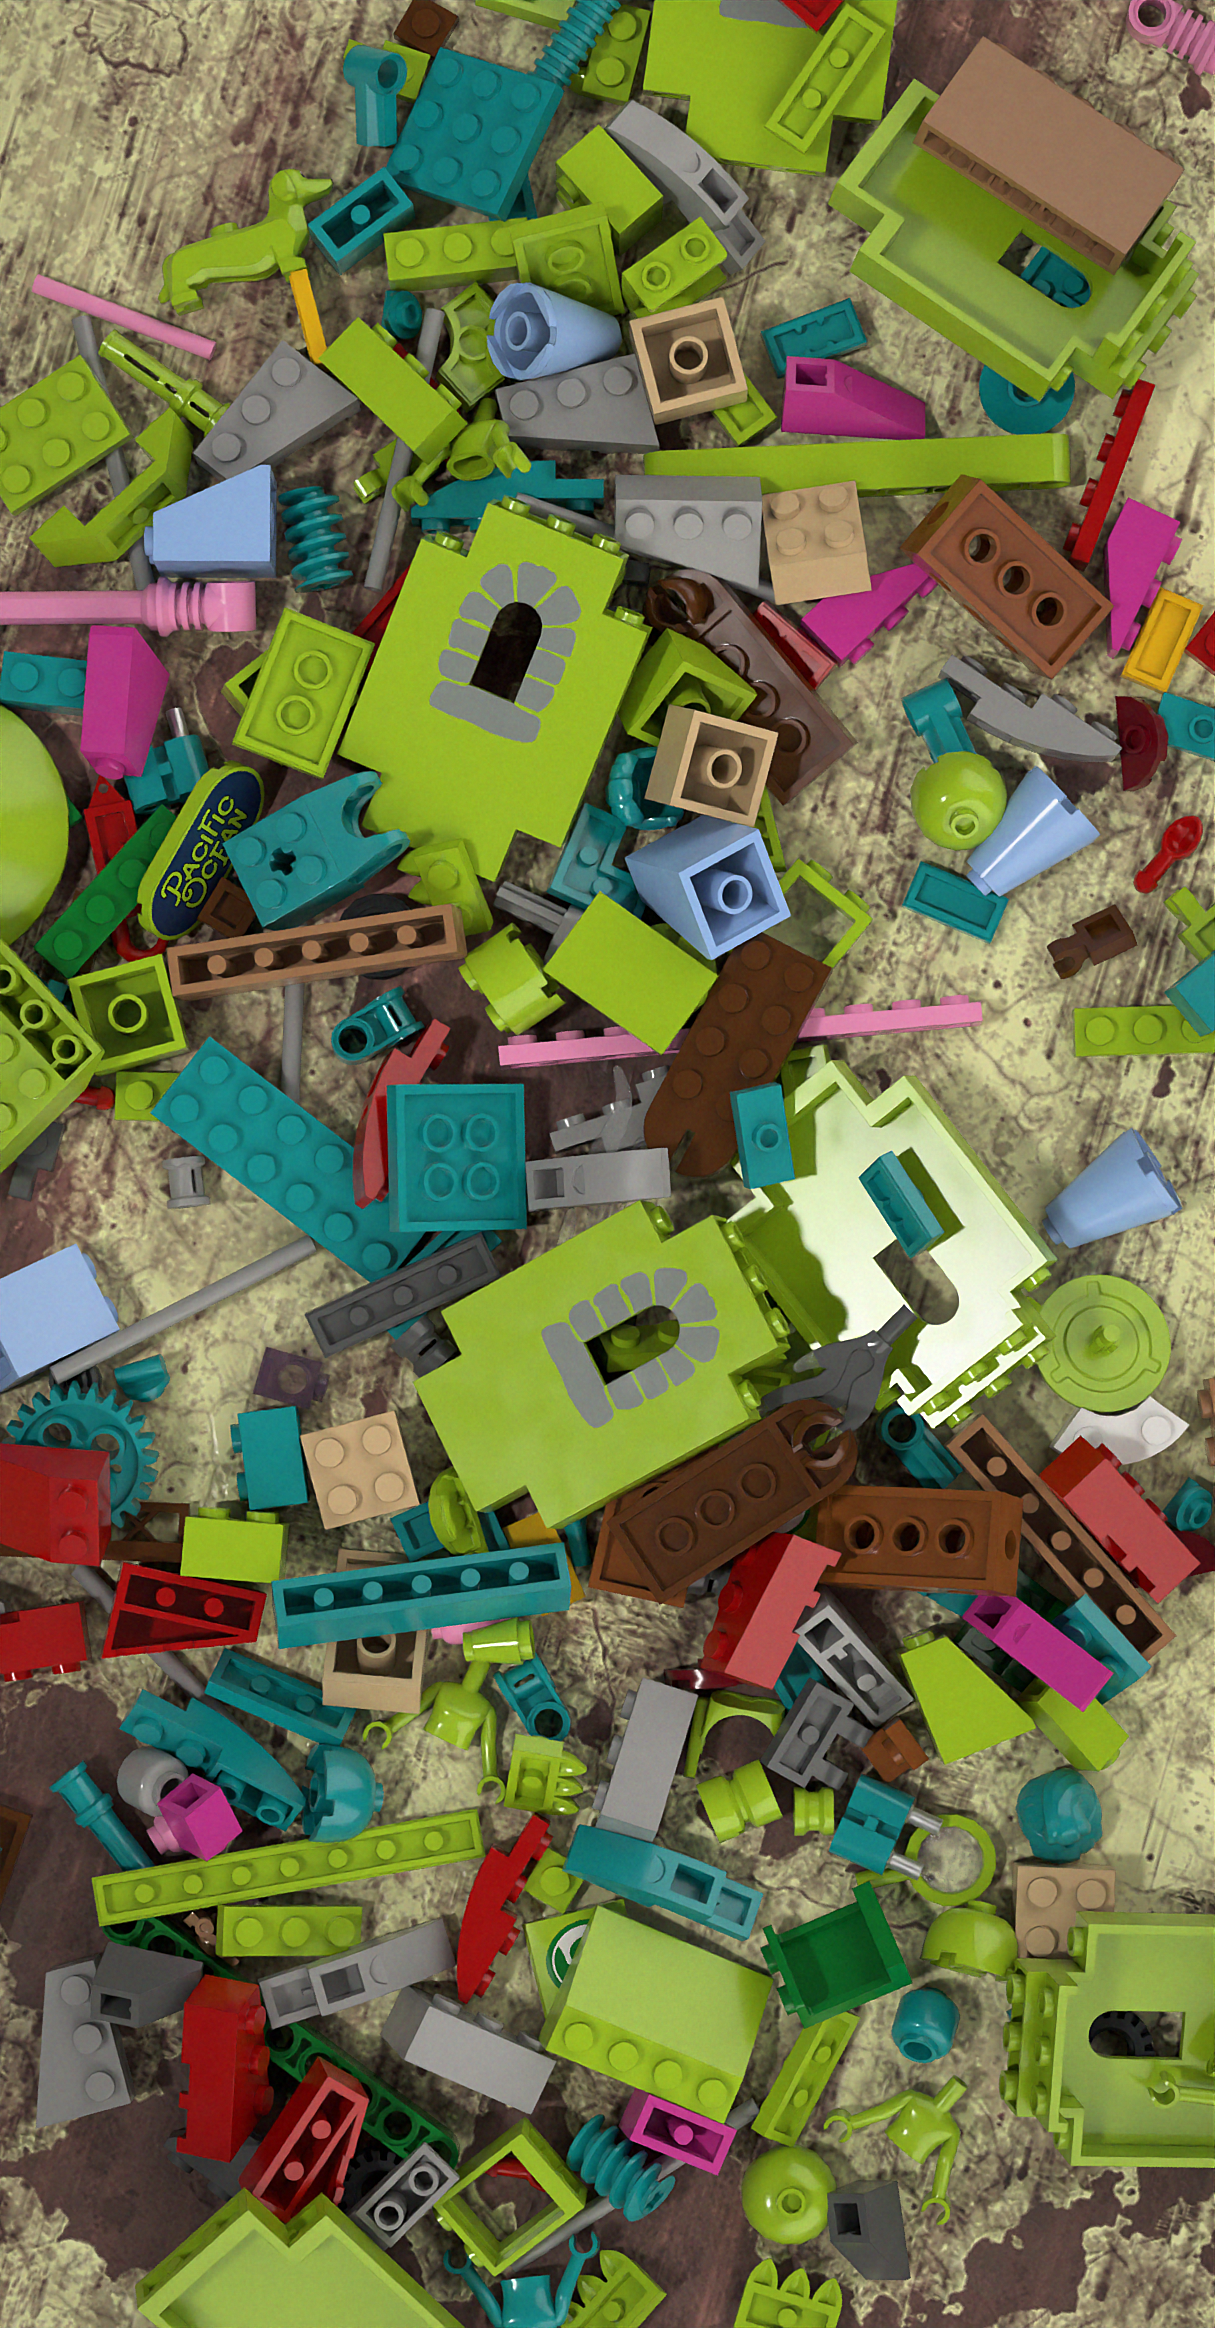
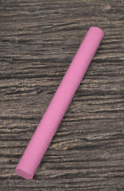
M40 274L34 280L32 292L205 359L211 360L217 345L215 341Z

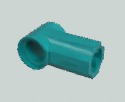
M357 45L347 53L343 65L345 80L350 86L355 88L356 144L366 147H386L397 144L396 94L403 88L407 78L406 62L397 53L367 45Z
M946 678L901 698L907 718L918 737L922 736L933 763L938 762L937 757L949 752L967 751L977 754L961 721L963 714L960 704Z
M897 1405L886 1408L878 1416L875 1426L876 1434L880 1441L890 1448L923 1488L944 1489L963 1471L961 1466L924 1424L920 1414L908 1416L904 1409ZM904 1414L911 1421L912 1430L906 1439L896 1442L889 1435L888 1425L894 1416Z

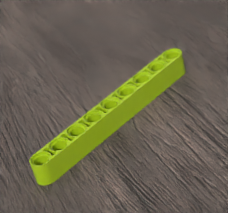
M1060 433L665 450L649 452L643 455L644 475L760 477L762 495L849 481L856 482L858 498L945 494L961 474L981 479L994 492L1057 489L1071 485L1069 436Z

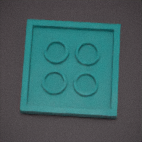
M440 47L385 168L401 188L505 222L565 91L557 83Z
M524 1084L387 1085L390 1232L527 1229Z

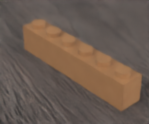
M453 904L166 948L172 996L184 1001L467 957L462 911Z
M984 1414L976 1415L943 1444L944 1448L982 1491H1000L1024 1499L1021 1536L1076 1599H1079L1086 1593L1147 1662L1176 1637V1634Z

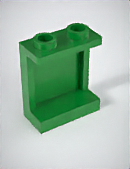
M870 1881L852 1888L857 1901L781 1934H775L772 1925L762 1928L769 1944L760 1947L768 1969L771 1975L780 1971L785 1985L777 1988L788 2016L797 2012L804 2029L913 1983Z

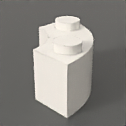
M1148 1396L1130 1410L1114 1416L1097 1415L1082 1407L1076 1408L1048 1447L1061 1454L1081 1435L1095 1449L1103 1443L1124 1465L1147 1459L1163 1451L1183 1434L1189 1424Z

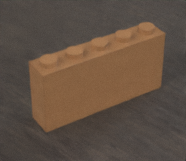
M984 36L925 116L913 141L914 144L1112 275L1116 274L1173 191L1185 170L1176 164L1175 160L1168 153L1152 148L1137 138L1130 128L1121 123H1114L1096 111L1088 100L1079 96H1073L1055 84L1054 80L1047 73L1041 70H1034L1017 59L1006 46L993 43Z

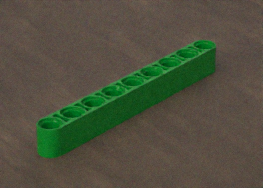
M165 1916L137 1920L136 1927L129 1931L121 1930L115 1924L102 1927L103 1933L114 1943L152 1951L151 1941L155 1936L166 1935L175 1942V1956L201 1961L204 1965L209 1966L217 1977L254 1984L220 1957L208 1955L199 1946L196 1939ZM260 1992L261 2006L265 2008ZM266 2013V2021L263 2028L265 2046L270 2050V2059L302 2082L309 2071L307 2058L316 2052L327 2054L332 2059L333 2065L371 2088L373 2098L367 2105L362 2123L364 2130L403 2159L424 2142L428 2144L432 2141H442L451 2150V2157L446 2163L453 2170L455 2169L460 2155V2144L457 2136L449 2128L304 2020L287 2024L294 2034L293 2043L286 2047L274 2045L268 2037L270 2023ZM394 2111L404 2112L410 2117L412 2128L407 2133L401 2135L394 2134L386 2127L385 2117Z

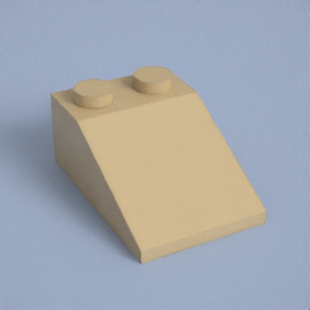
M338 1549L336 1572L411 1562H409L407 1555ZM421 1557L412 1562L434 1560L435 1558ZM428 1629L327 1643L322 1678L323 1705L420 1714Z

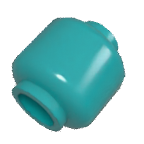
M926 1987L909 1991L902 1996L891 2029L893 2042L904 2057L914 2062L929 2063L944 2057L951 2050L960 2021L958 2007L943 1991L937 1988Z

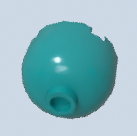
M316 1744L311 1749L305 1770H312L314 1774L311 1778L309 1789L302 1785L301 1791L307 1799L301 1810L303 1832L305 1835H311L309 1838L311 1842H345L358 1836L369 1825L373 1812H380L384 1797L383 1785L375 1781V1773L368 1760L356 1751L342 1746Z

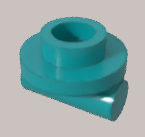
M385 291L381 326L397 342L398 340L413 338L419 332L422 324V310L419 301L408 291Z
M161 1354L114 1369L116 1381L122 1387L126 1398L138 1400L139 1402H150L160 1397L170 1381V1376Z
M1188 1477L1162 1512L1167 1516L1168 1520L1166 1522L1180 1531L1192 1532L1208 1522L1212 1514L1213 1498L1209 1491Z

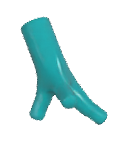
M586 1515L564 1527L569 1541L573 1567L592 1564L587 1537Z

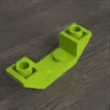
M170 407L134 439L151 460L152 464L139 474L107 506L103 507L90 522L84 526L63 505L29 537L54 567L116 561L144 535L145 526H153V512L176 503L186 496L194 437Z

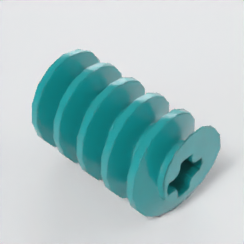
M320 486L297 488L279 495V504L289 507L282 512V521L285 524L293 525L284 533L285 539L289 543L297 544L288 551L289 560L300 563L291 570L293 579L303 581L302 584L294 589L295 593L315 592L333 588L353 577L351 570L338 569L337 565L350 558L349 552L334 549L335 544L346 539L345 533L331 531L332 525L343 520L342 514L329 513L327 510L328 507L340 501L339 496L325 494L324 487Z
M598 2114L592 2117L576 2135L568 2151L566 2164L572 2171L581 2170L580 2176L585 2183H595V2190L600 2196L609 2195L611 2206L616 2209L624 2208L623 2214L628 2221L640 2220L654 2211L667 2198L674 2188L675 2177L673 2175L668 2176L659 2183L657 2179L662 2170V2165L654 2163L648 2169H643L642 2167L648 2157L647 2152L642 2150L633 2157H630L628 2154L634 2144L633 2141L626 2138L616 2145L614 2142L619 2134V2128L614 2125L602 2133L600 2129L605 2121V2116Z

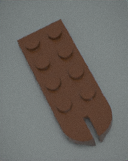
M687 568L658 580L657 582L660 585L648 589L642 609V615L645 617L643 624L653 627L648 637L649 644L653 646L666 628L671 629L703 644L755 690L757 696L737 722L779 733L765 785L783 806L788 804L858 743L857 740L722 578ZM665 589H672L686 604L687 615Z
M763 932L733 948L648 1108L644 1119L643 1132L647 1148H668L670 1171L676 1163L674 1156L687 1131H691L695 1135L675 1171L679 1176L693 1179L711 1177L724 1170L733 1161L738 1152L730 1092L775 1082L833 972L832 967Z
M799 1399L784 1405L606 1522L659 1605L835 1492L846 1483L852 1475L858 1459V1444L852 1428L850 1427L815 1451L809 1445V1442L845 1420L844 1416L835 1407L817 1399Z

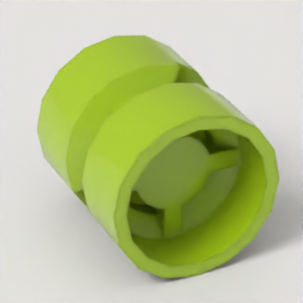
M759 1759L735 1768L732 1780L728 1781L720 1775L696 1784L719 1843L744 1833L747 1822H751L756 1827H761L783 1818Z

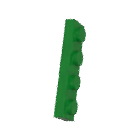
M163 804L152 813L32 947L36 953L64 978H72L138 904V889L142 878L177 818Z

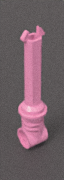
M1173 0L1131 1L1126 16V27L1131 37L1140 43L1152 44L1160 49L1166 44L1169 46L1166 52L1172 54L1174 49L1179 51L1177 57L1181 60L1185 55L1189 56L1190 58L1187 63L1193 65L1195 74L1201 76L1203 71L1210 75L1215 74L1214 21L1209 20L1207 25L1202 23L1204 16L1199 14L1195 19L1191 17L1194 11L1188 9L1186 14L1181 12L1183 5ZM1144 6H1155L1161 10L1164 21L1157 27H1147L1140 22L1138 11Z
M166 576L158 578L157 583H150L144 590L0 592V625L145 624L151 631H158L161 637H168L173 631H179L181 625L185 631H191L193 625L197 631H203L205 624L209 631L256 630L255 581L207 582L205 588L202 582H195L194 588H192L190 582H184L182 588H180L178 582H171Z

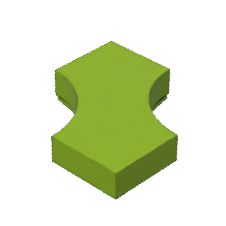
M476 281L441 308V311L445 313L443 322L450 337V354L435 377L462 403L461 407L466 412H469L483 398L488 397L495 389L502 386L505 380L504 375L493 364L487 346V335H494L495 319H489L494 301Z

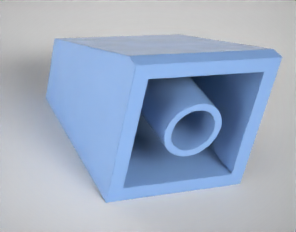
M271 465L256 466L153 512V526H145L144 550L145 556H149L150 564H155L161 577L276 578L277 482Z
M702 815L624 857L641 901L707 959H715L791 916L759 829Z
M77 1244L71 1245L0 1279V1394L48 1370L49 1367L55 1365L59 1360L72 1356L120 1330L117 1325V1310L107 1296L103 1297L95 1281L97 1274L94 1264L87 1254H81Z

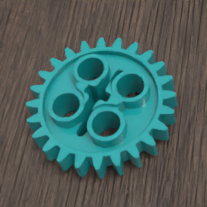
M77 1381L72 1382L66 1395H64L58 1384H54L50 1390V1400L40 1392L35 1393L32 1398L34 1409L25 1404L20 1406L17 1414L21 1421L11 1420L6 1428L14 1437L4 1438L2 1443L110 1452V1465L117 1464L122 1468L121 1471H115L110 1467L111 1521L119 1528L123 1527L126 1522L124 1510L135 1516L139 1513L141 1505L136 1498L148 1500L152 1489L144 1482H155L158 1475L157 1470L146 1466L157 1462L159 1457L158 1451L145 1449L154 1441L155 1433H140V1429L147 1417L140 1415L131 1418L128 1415L134 1403L132 1400L125 1402L120 1407L114 1402L117 1390L112 1389L105 1398L99 1397V1388L96 1382H93L87 1394L81 1393ZM53 1423L63 1424L70 1430L72 1438L58 1440L50 1434L48 1426ZM100 1434L114 1436L119 1443V1449L107 1451L101 1448L97 1443L96 1436Z

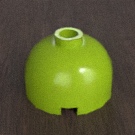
M967 751L945 753L937 757V763L930 765L926 770L923 767L916 774L910 789L912 813L923 835L937 846L955 851L972 850L982 844L993 833L1003 818L1007 806L1005 782L1001 774L992 767L991 762L984 756Z
M969 1900L967 1908H950L939 1914L933 1921L924 1939L920 1959L930 1960L932 1965L981 1978L982 1975L986 1976L988 1972L996 1975L995 1981L1006 1983L1008 1975L1014 1974L1015 1958H1018L1015 1930L1009 1922L995 1916L997 1906L981 1901Z
M795 2144L793 2147L777 2145L770 2148L769 2151L762 2153L757 2159L755 2158L747 2167L741 2183V2203L750 2225L764 2238L782 2245L802 2244L817 2237L828 2226L827 2193L837 2189V2182L829 2165L815 2151Z

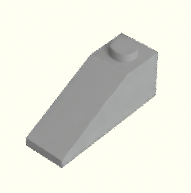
M817 1583L814 1590L818 1591L821 1595L815 1607L812 1608L806 1605L793 1631L800 1635L797 1642L877 1728L912 1702L914 1697L847 1608L826 1585Z

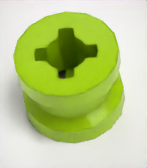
M794 1787V1836H804L808 1831H819L823 1836H833V1787H822L818 1792H808L803 1787Z

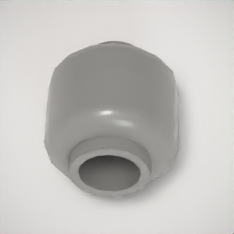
M142 1746L132 1751L124 1759L118 1771L117 1788L120 1796L126 1803L152 1817H160L163 1815L157 1803L187 1779L189 1773L183 1762L153 1746Z

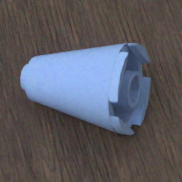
M534 283L510 284L499 293L490 310L489 319H495L494 335H487V346L493 364L502 375L508 378L522 381L531 380L607 361L616 355L621 345L622 334L619 323L614 316Z
M1035 766L1027 772L1007 801L1003 818L996 829L982 844L975 848L966 861L972 867V870L966 876L984 896H987L993 890L1000 897L1092 844L1100 836V833L1085 815L1070 802L1061 789L1038 766Z
M1132 1127L1123 1132L1045 1207L1048 1217L1042 1220V1223L1056 1245L1064 1242L1071 1249L1172 1216L1183 1208L1170 1180L1166 1181L1161 1172V1164L1136 1129L1133 1130Z

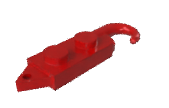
M101 775L98 777L88 809L83 810L97 875L137 831L131 800L125 801L105 777ZM101 784H105L108 787L106 793L99 791ZM140 903L133 908L110 934L116 952L128 962L158 954L163 955L169 943V940L159 938L157 943L147 950L138 949L133 945L127 919L137 916V913H141L142 904Z

